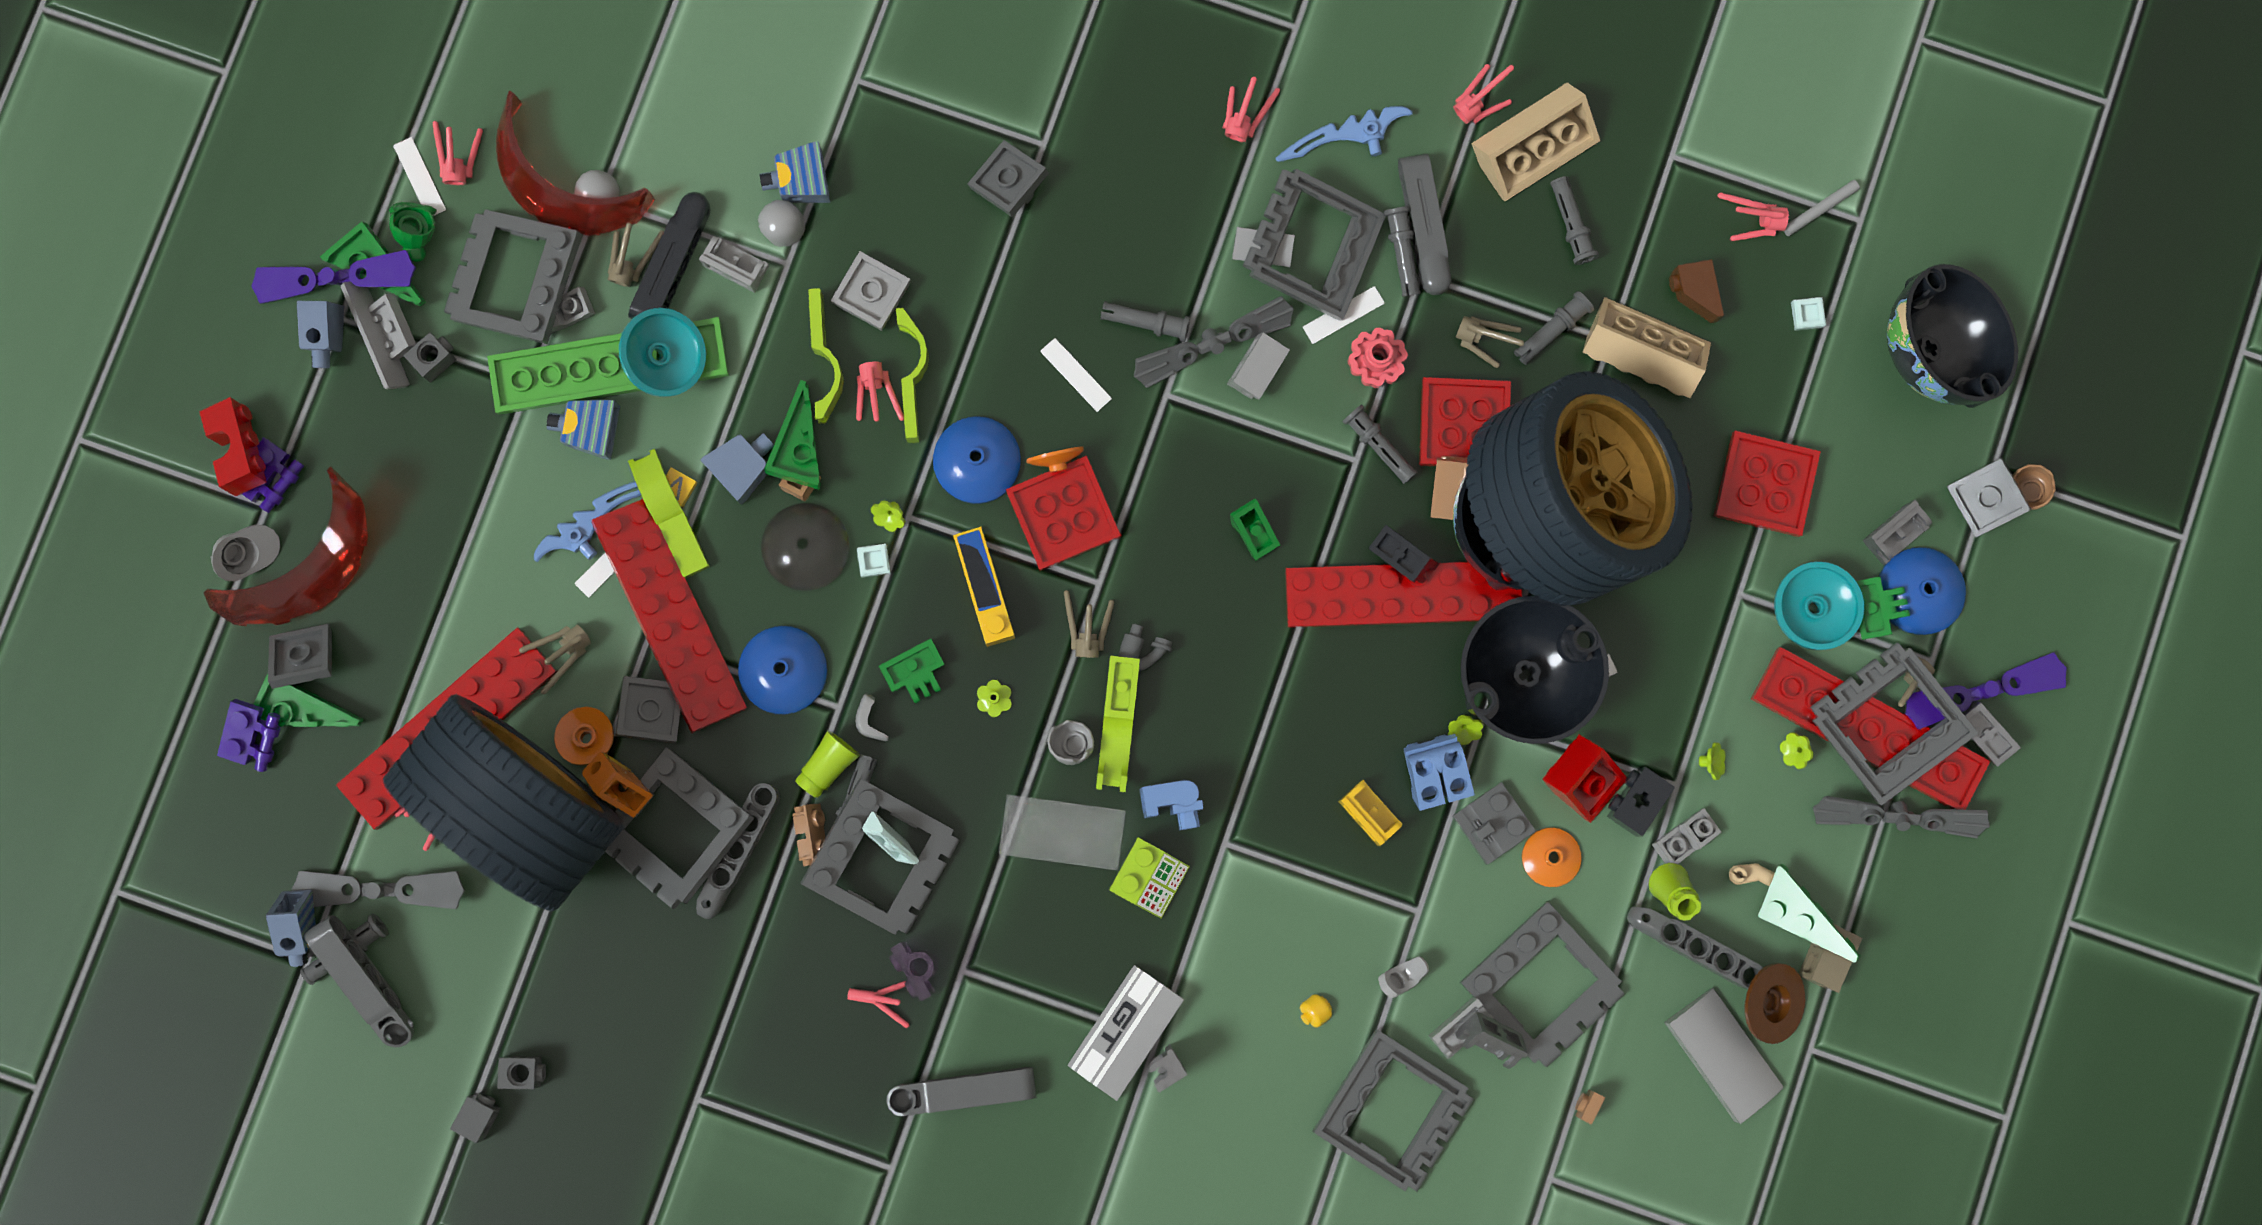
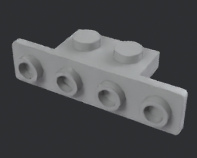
M344 282L341 285V289L385 389L406 388L410 383L399 359L414 347L416 342L395 294H385L374 302L368 287H358L352 282Z

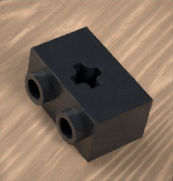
M1647 767L1639 768L1638 771L1633 769L1624 782L1627 787L1622 795L1616 794L1608 805L1611 811L1607 817L1636 837H1642L1675 789L1673 785ZM1642 794L1640 800L1644 804L1640 806H1634L1636 804V800L1633 798V796Z

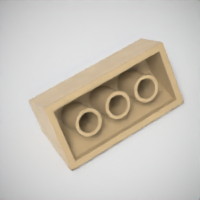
M1566 83L1474 141L1472 146L1481 169L1500 197L1507 201L1598 143L1600 138L1586 95L1569 83Z
M1604 297L1586 338L1583 353L1588 354L1590 358L1596 361L1609 363L1622 372H1630L1637 375L1647 383L1665 387L1675 395L1691 398L1706 371L1711 342Z

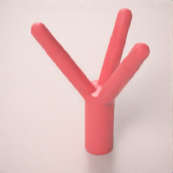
M906 981L875 992L854 988L849 989L848 1000L872 1003L903 1027H909V1023L884 1004L900 1005L901 1001L883 996L906 987Z

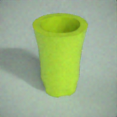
M827 730L820 745L801 769L802 773L796 778L795 782L808 794L818 798L860 755L846 741Z
M1666 863L1653 871L1649 878V890L1655 898L1667 907L1671 914L1684 921L1691 920L1694 915L1699 914L1701 901L1684 867L1676 863Z

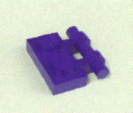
M263 437L257 447L259 455L266 466L264 473L267 482L242 495L256 503L261 495H264L266 498L259 507L270 513L275 505H280L283 501L282 495L291 483L295 484L300 478L298 474L304 465L294 459L288 468L284 466L291 455ZM279 473L281 478L272 489L269 488L268 485Z
M238 699L232 700L217 756L242 765L248 764L251 756L256 759L254 769L265 772L268 763L273 760L274 751L272 747L274 739L279 736L281 729L278 725L280 715L268 713L267 720H263L261 717L264 708ZM258 732L263 735L260 745L255 744Z

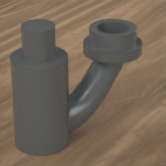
M1132 624L1130 633L1124 634L1118 657L1140 659L1139 672L1152 666L1166 651H1173V648H1171L1173 642L1156 637L1155 642L1151 644L1155 649L1145 657L1139 658L1144 639L1140 638L1143 627Z

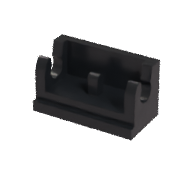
M1387 525L1384 526L1368 548L1414 583L1416 581L1424 583L1426 581L1425 573L1429 569L1431 571L1436 570L1439 565L1438 562Z

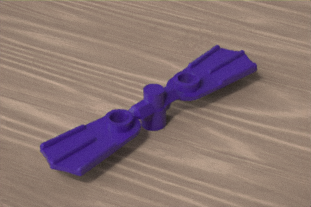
M407 250L358 260L350 266V269L336 270L324 267L317 275L308 267H257L251 287L260 304L310 293L315 289L317 282L318 286L328 284L342 285L344 282H352L358 287H410L416 267L410 259ZM365 269L366 277L361 279L360 272ZM305 276H308L309 283L306 286H304L302 282L303 278Z
M2053 652L2006 671L2001 678V683L2000 680L1988 681L1970 689L1960 685L1943 687V689L1952 700L1954 694L1961 698L1960 704L1956 705L1963 712L1970 707L1973 701L1989 699L2004 693V691L2011 696H2020L2065 688L2067 667ZM2011 678L2017 682L2016 688L2011 687L2009 683ZM1922 691L1914 692L1906 702L1905 715L1913 721L1917 729H1922L1945 719Z

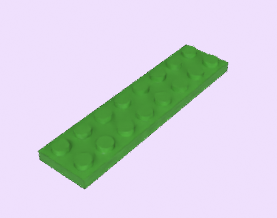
M720 318L692 321L700 331L706 348L705 367L698 381L729 376ZM622 333L487 356L495 413L501 415L566 404L567 401H584L642 391L628 379L621 366L619 342ZM653 350V358L659 360V353Z

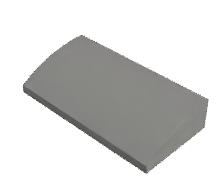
M1713 988L1664 1022L1734 1122L1739 1124L1744 1122L1784 1088Z

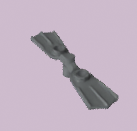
M1280 296L1235 320L1227 332L1217 333L1214 328L1206 329L1202 333L1203 340L1197 346L1192 342H1183L1136 358L1134 377L1148 388L1192 364L1197 359L1198 354H1204L1208 351L1220 354L1224 350V345L1232 340L1242 342L1257 337V335L1263 332L1268 334L1291 326V316L1294 308L1286 302L1283 296ZM1242 329H1246L1244 333L1239 334ZM1186 353H1190L1187 358H1183Z
M1824 796L1813 807L1816 824L1875 825L1882 820L1885 823H1895L1899 831H1906L1911 825L1918 826L1919 824L1922 828L1929 831L1945 832L1946 834L1976 839L1986 828L1990 827L1987 810L1930 809L1918 815L1909 811L1905 802L1898 801L1891 805V811L1884 814V809L1878 804Z
M299 871L292 887V891L312 890L314 907L353 903L361 895L367 896L369 899L397 897L400 902L405 904L458 909L460 899L465 891L458 871L406 876L399 879L397 883L372 882L361 884L352 876ZM347 884H350L353 888L351 895H348L345 891ZM408 884L413 887L412 895L406 893L405 889Z

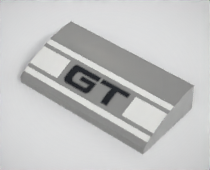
M1134 965L1067 1066L1117 1101L1184 1001V998Z

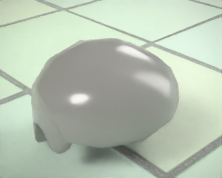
M590 170L583 173L576 181L574 190L578 206L592 214L610 211L618 203L620 194L616 179L601 170Z
M788 200L772 201L764 206L758 216L760 231L775 246H791L799 241L805 232V219L802 213Z
M1066 720L1050 729L1047 743L1050 753L1058 762L1066 765H1076L1085 761L1092 754L1094 749L1093 735L1084 723Z

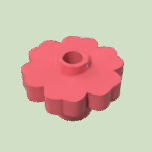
M1375 328L1372 334L1362 332L1352 342L1351 350L1353 353L1348 358V364L1352 375L1361 376L1363 385L1380 388L1384 381L1388 384H1393L1403 374L1405 368L1402 363L1407 359L1408 353L1402 340H1394V333L1391 330ZM1373 355H1379L1382 360L1375 359Z

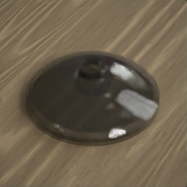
M801 503L781 510L770 520L763 533L761 552L767 570L779 583L794 590L812 591L827 586L841 574L848 561L850 543L846 528L833 512L820 505ZM802 539L808 541V546L805 549L798 548V542Z

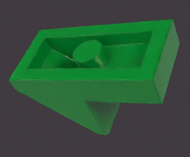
M1256 499L1251 500L1230 514L1232 526L1241 535L1247 549L1255 560L1280 546Z

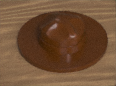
M1773 963L1765 966L1753 978L1745 999V1018L1749 1030L1758 1040L1768 1044H1777L1788 1039L1797 1029L1805 1008V989L1798 972L1789 965Z

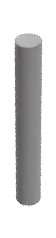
M1852 180L1789 222L1784 233L1787 236L1792 235L1858 191L1860 186L1857 181Z

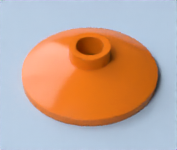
M1073 447L1041 454L1026 459V462L1035 466L1049 467L1050 472L1067 469L1066 463L1080 455L1084 451V447Z
M579 707L569 711L559 721L554 735L555 746L559 754L568 762L575 765H588L599 752L608 753L613 743L614 730L610 719L602 711L593 707ZM586 734H591L590 742L583 743V737Z
M1544 828L1532 834L1526 841L1522 851L1523 867L1527 875L1534 882L1546 887H1559L1570 882L1578 873L1581 865V850L1577 841L1568 832L1558 828ZM1551 852H1556L1559 856L1556 863H1552L1549 860Z

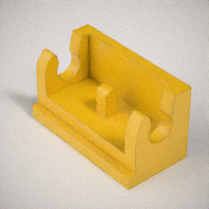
M1364 780L1338 801L1377 846H1381L1402 827V823Z

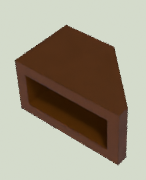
M1712 259L1678 265L1671 272L1669 284L1673 293L1676 292L1677 301L1710 323L1718 322L1724 316Z

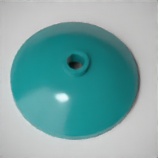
M654 308L636 315L626 325L619 342V358L626 376L637 388L653 396L670 397L687 391L699 380L705 367L706 348L700 331L689 318L672 309ZM653 350L659 353V360L653 358Z
M1810 562L1793 569L1783 578L1775 594L1774 610L1781 630L1794 643L1811 650H1828L1844 644L1857 632L1864 615V599L1859 585L1847 571L1827 562ZM1811 603L1817 606L1816 613H1812L1809 610Z

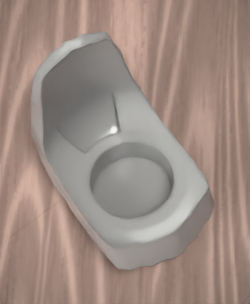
M866 693L857 709L856 728L865 737L888 741L889 737L868 725V717L875 703V697Z
M1421 956L1404 962L1378 977L1381 990L1389 998L1398 997L1419 984L1429 972V967Z

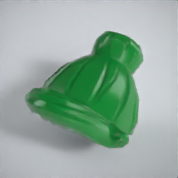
M411 202L393 204L389 208V228L393 238L403 247L402 250L408 251L412 262L424 260L426 257L424 246L433 237L435 231L433 215L437 210L429 205Z

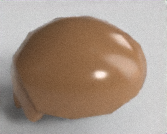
M2028 464L2019 468L2013 474L2031 510H2037L2048 505L2056 491L2054 475L2050 470L2042 465Z

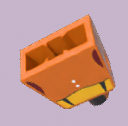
M599 752L582 772L583 777L598 797L633 818L653 796L628 767L604 752ZM619 784H621L624 787V789H628L625 792H620Z

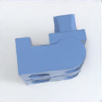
M1444 734L1435 737L1434 740L1420 744L1417 742L1403 748L1411 779L1412 798L1420 811L1445 804L1444 795L1449 803L1475 795L1466 758L1455 734L1449 736ZM1464 787L1461 791H1452L1454 789ZM1436 795L1434 798L1430 800L1423 799L1425 797Z
M1183 780L1146 786L1139 789L1144 819L1158 816V808L1169 806L1170 814H1177L1179 830L1200 827L1197 811L1203 809L1202 800L1197 801L1199 791L1193 782Z

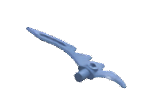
M1402 106L1385 107L1380 117L1377 118L1374 111L1370 109L1359 123L1356 116L1351 115L1339 130L1336 129L1333 123H1330L1301 138L1278 155L1276 161L1280 162L1302 157L1319 145L1338 140H1350L1368 144L1371 156L1381 155L1382 150L1379 141L1384 139L1388 125L1396 118L1412 115V111ZM1321 135H1325V137H1323V138H1321V139H1319V140H1316V141H1314L1313 143L1307 145L1306 147H1304L1303 149H1301L1299 152H1297V153L1294 152L1295 150H1297L1298 148H1300L1302 145L1306 144L1307 142H1309V141H1311V140H1313V139H1315V138H1317V137H1319V136H1321Z
M636 481L618 487L594 499L592 502L595 507L594 511L574 512L573 517L576 519V523H559L557 528L561 536L547 535L536 548L534 560L536 562L539 561L542 556L555 549H567L574 553L580 550L588 560L592 559L597 554V551L588 543L592 539L595 530L591 523L592 519L608 513L612 508L624 501L639 497L641 493L637 490L621 496L610 503L607 502L621 493L637 488Z

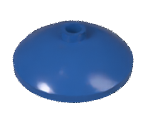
M968 417L950 425L939 437L933 454L934 471L941 486L954 498L972 504L991 502L1006 493V489L1012 487L1015 483L1021 465L1019 446L1012 433L1001 423L986 417ZM979 452L981 459L979 461H972L970 459L971 454Z
M1911 548L1895 555L1881 570L1879 576L1881 577L1883 591L1905 587L1906 593L1894 595V599H1907L1908 605L1898 606L1896 609L1897 612L1909 610L1911 616L1890 620L1900 630L1915 635L1937 633L1949 627L1962 612L1966 598L1964 578L1957 565L1945 554L1930 548ZM1925 584H1929L1932 587L1931 594L1925 592Z
M790 626L772 627L758 633L744 648L738 667L739 681L745 695L760 709L774 714L796 713L810 706L821 694L827 679L826 657L818 642L808 633ZM779 663L785 665V671L781 674H777L775 671V667Z

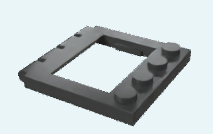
M1298 169L1292 172L1282 170L1274 189L1283 195L1272 194L1264 213V217L1272 220V222L1261 220L1253 239V243L1261 248L1250 247L1243 267L1251 270L1250 277L1339 321L1344 320L1386 216L1375 208ZM1302 192L1352 216L1321 292L1313 289L1312 285L1288 273L1283 274L1271 268Z
M486 209L483 215L475 213L469 233L475 235L476 239L467 238L460 260L468 264L467 267L458 265L452 288L459 290L458 294L449 293L444 313L451 315L450 319L458 323L548 344L582 234L577 230ZM495 229L511 232L512 235L539 241V239L546 240L521 321L499 314L470 309Z
M1898 642L1880 654V657L1886 663L1885 666H1882L1877 659H1873L1856 672V675L1862 681L1861 684L1858 685L1852 677H1849L1833 689L1832 693L1838 699L1837 702L1834 703L1828 695H1825L1810 707L1817 716L1812 719L1814 724L1881 806L1979 734L1912 649L1907 648L1904 650ZM1908 671L1917 682L1916 685L1945 719L1873 772L1865 762L1867 759L1852 740L1842 733L1836 724Z
M666 747L640 781L653 796L660 784H665L718 828L720 832L682 879L625 830L633 820V817L617 808L615 813L622 820L624 828L612 844L607 846L605 852L612 858L616 857V862L633 876L637 874L636 878L653 893L658 892L657 897L671 909H675L681 902L685 904L689 902L754 817L675 752ZM648 801V802L644 805V807L637 813V815L635 816V818L638 817V815H639V814L641 813V811L645 808V806L649 803V801Z
M859 778L800 883L894 935L898 930L908 934L918 917L910 912L909 909L912 906L921 911L932 892L931 888L923 884L926 880L933 884L937 883L947 863L938 859L940 854L951 858L960 840L951 835L954 831L952 828ZM879 807L888 810L892 816L916 829L918 827L931 834L918 858V863L913 866L888 913L874 906V903L849 889L846 891L836 885L865 833L862 829L870 813L872 811L876 813Z
M1545 902L1460 982L1473 997L1479 999L1484 1009L1493 1016L1495 1021L1521 1033L1528 1051V1058L1533 1063L1539 1060L1546 1068L1562 1054L1555 1046L1557 1042L1567 1049L1583 1034V1031L1576 1024L1581 1022L1588 1029L1605 1013L1598 1005L1601 1001L1610 1009L1625 995L1618 987L1622 981L1549 902ZM1557 935L1565 943L1564 947L1585 969L1588 968L1598 980L1533 1040L1523 1029L1524 1026L1504 1004L1501 1005L1493 994Z
M1375 1029L1313 1129V1132L1402 1190L1406 1191L1409 1186L1418 1192L1428 1175L1420 1166L1423 1163L1432 1169L1444 1147L1436 1143V1140L1439 1137L1448 1143L1460 1123L1451 1117L1455 1111L1464 1117L1474 1099L1466 1094L1468 1090L1466 1086ZM1393 1058L1407 1066V1070L1431 1085L1435 1084L1443 1090L1396 1167L1387 1162L1385 1157L1362 1142H1356L1346 1135Z

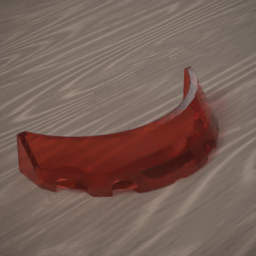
M512 91L508 92L497 129V161L506 187L517 203L529 215L536 216L539 222L577 230L585 236L600 235L601 233L626 227L628 222L634 225L640 221L655 201L651 192L645 187L623 196L590 198L561 190L541 177L528 163L517 143L512 118L521 107L522 102Z
M332 466L326 470L332 486L333 502L331 516L326 531L315 549L294 569L268 583L237 590L207 589L204 592V596L213 611L234 625L247 626L246 624L268 623L281 625L291 622L290 619L307 612L312 614L334 600L340 590L348 586L361 565L360 559L364 547L368 543L365 506L360 495Z

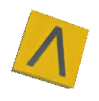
M670 467L666 477L680 506L683 508L697 482Z

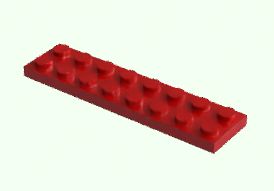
M641 499L592 519L591 523L691 734L746 710V704L685 577L682 576L669 546L644 500Z
M1469 562L1439 563L1436 570L1431 571L1429 569L1425 573L1426 581L1424 583L1412 582L1391 565L1285 569L1288 628L1479 621L1495 606L1508 600L1522 597V590L1510 588L1505 590L1493 589L1487 579L1476 571ZM1501 573L1502 578L1505 581H1508L1507 578Z
M517 627L336 784L338 789L374 830H378L401 808L386 789L383 783L384 775L400 759V756L412 744L417 735L424 730V727L431 718L437 715L436 712L451 695L457 694L465 697L501 720H504L555 675L557 670L551 663L549 665L545 664L546 657L538 648L524 653L519 652L521 647L532 643L520 628Z
M1779 647L1776 649L1751 700L1828 741L1812 721L1817 716L1810 707L1825 695H1828L1834 703L1837 702L1838 699L1834 696L1832 690L1844 681ZM1874 697L1836 724L1842 733L1848 736L1867 759L1865 762L1877 769L1931 729L1929 727L1917 729L1907 715ZM1961 746L1909 786L1951 809L1966 810L1990 761Z

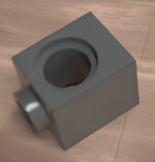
M428 333L403 355L420 375L430 383L457 360L451 353L454 349L453 346L443 336L437 338L432 333ZM432 350H438L437 358L434 361L428 362V353Z
M504 1056L499 1058L497 1089H536L541 1087V1082L545 1081L546 1065L542 1063V1056ZM520 1064L525 1065L529 1070V1076L526 1081L521 1080L517 1075V1068Z
M479 1092L478 1095L467 1096L450 1130L474 1143H479L487 1136L501 1107L494 1104L496 1100L493 1097Z

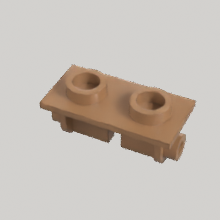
M820 804L794 807L795 813L792 814L795 833L806 834V839L797 840L799 861H803V866L811 865L826 838L824 830L825 816Z

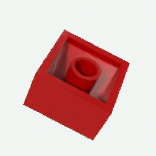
M1579 734L1557 762L1548 770L1542 780L1556 796L1591 823L1623 785L1627 777L1603 748Z

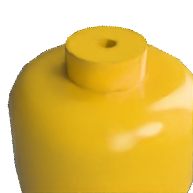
M1314 994L1300 1005V1010L1303 1013L1301 1019L1306 1025L1311 1024L1313 1027L1318 1028L1332 1017V1007L1323 996Z

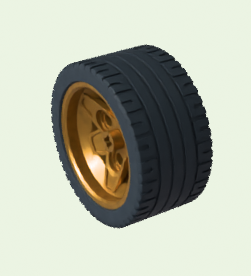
M1590 371L1566 375L1488 419L1477 431V435H1475L1472 441L1473 444H1471L1469 449L1470 455H1468V466L1466 467V476H1468L1466 488L1469 490L1467 495L1468 501L1471 502V513L1474 514V522L1476 527H1479L1481 538L1485 540V545L1493 553L1492 556L1496 562L1501 564L1500 567L1505 573L1508 572L1510 574L1509 577L1519 582V586L1525 590L1528 589L1529 593L1534 596L1538 595V598L1545 601L1548 600L1551 603H1559L1560 605L1586 603L1664 568L1677 558L1690 532V523L1692 522L1693 515L1691 513L1693 510V502H1691L1692 490L1689 487L1691 483L1690 478L1687 477V467L1683 463L1684 458L1678 450L1679 446L1676 440H1673V435L1669 428H1666V423L1661 417L1659 418L1657 411L1649 406V402L1645 398H1641L1638 392L1631 390L1630 386L1621 383L1616 378L1611 379V376Z
M457 694L451 695L436 712L437 715L431 718L424 727V730L417 735L412 744L400 756V759L384 775L383 783L390 795L414 820L483 875L539 908L548 911L558 910L572 893V890L582 881L584 875L591 870L596 861L604 854L607 846H610L620 834L624 824L619 816L586 784L523 734L471 700Z

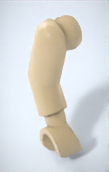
M1753 863L1733 866L1729 871V878L1732 883L1738 885L1759 881L1770 886L1775 873L1760 864Z

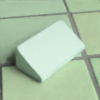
M872 811L862 827L863 832L896 861L917 864L919 860L909 843L879 815Z

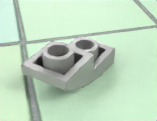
M578 286L563 295L551 333L567 328L595 314L584 287Z
M1703 808L1659 838L1652 846L1665 864H1679L1722 832L1705 808Z

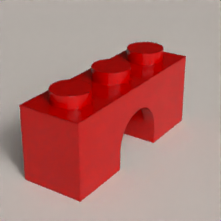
M229 397L199 411L206 437L221 446L230 443L228 452L223 457L213 461L219 488L234 496H238L266 483L264 473L266 466L259 455L257 447L259 440L252 429L250 421L252 420V414L245 404H241Z

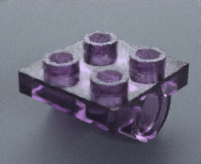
M906 941L890 948L893 955L889 956L897 972L903 970L908 981L905 982V986L912 998L914 999L918 996L920 1001H923L933 995L935 990L928 979L937 972L938 961L936 956L927 950H919L913 953ZM917 958H922L927 962L928 970L925 974H920L915 970L914 962Z

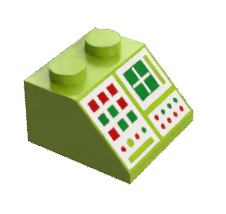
M1137 838L1109 890L1151 914L1162 918L1190 866L1146 841Z

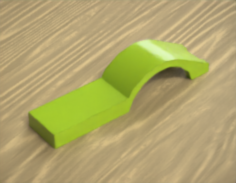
M817 288L808 289L811 347L815 354L825 357L832 363L835 374L831 391L822 400L815 402V419L818 420L819 424H826L842 394L844 377L838 360L826 348L824 295L821 289Z
M896 308L899 330L909 333L914 337L921 349L918 366L910 375L901 379L905 437L908 443H917L920 440L915 385L921 381L928 369L929 353L923 335L904 308Z
M654 448L649 451L650 455L637 461L635 459L628 460L641 496L655 523L659 526L682 576L686 579L710 566L690 522L667 480L660 457Z
M1110 656L1096 789L1102 790V785L1120 787V792H1126L1140 659Z

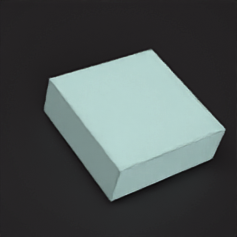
M1822 297L1799 299L1791 302L1795 330L1824 328L1826 326Z
M887 544L857 548L862 578L891 574Z

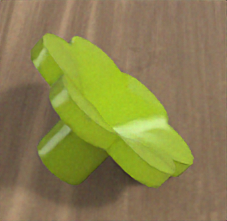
M884 500L871 507V513L874 515L873 521L878 526H884L890 532L904 527L903 511L896 502Z
M991 680L987 686H981L977 690L979 698L977 702L978 709L982 712H988L991 717H998L1002 711H1008L1011 708L1012 703L1009 699L1011 689L1006 685H1001L999 681ZM993 695L996 696L995 700H991Z
M1461 715L1456 721L1449 723L1447 735L1455 734L1461 745H1467L1472 740H1478L1482 737L1483 723L1481 720Z
M1791 732L1787 734L1786 740L1780 743V751L1784 754L1783 761L1787 766L1794 765L1797 769H1804L1807 766V761L1813 758L1810 741L1804 735L1799 736L1797 733Z
M1713 743L1712 748L1708 749L1707 755L1699 757V766L1707 767L1708 773L1711 774L1713 780H1719L1721 775L1725 773L1724 761L1726 756L1724 749H1721L1720 743Z

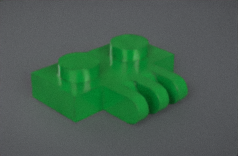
M1880 576L1856 581L1864 599V615L1859 627L1862 640L1893 635L1890 620L1911 616L1909 610L1897 612L1896 609L1898 606L1908 605L1907 599H1894V595L1906 593L1905 587L1883 591Z
M929 639L879 665V668L893 693L906 686L916 704L920 702V697L915 690L920 688L925 698L931 696L926 687L930 682L936 693L941 690L933 672L945 666L932 639Z

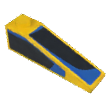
M982 527L953 535L986 646L989 647L1015 639Z

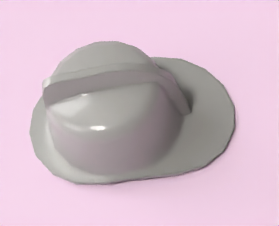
M252 525L235 533L223 535L216 541L213 546L212 556H210L213 570L218 577L225 581L243 579L267 567L275 560L280 549L279 537L273 529L266 525Z

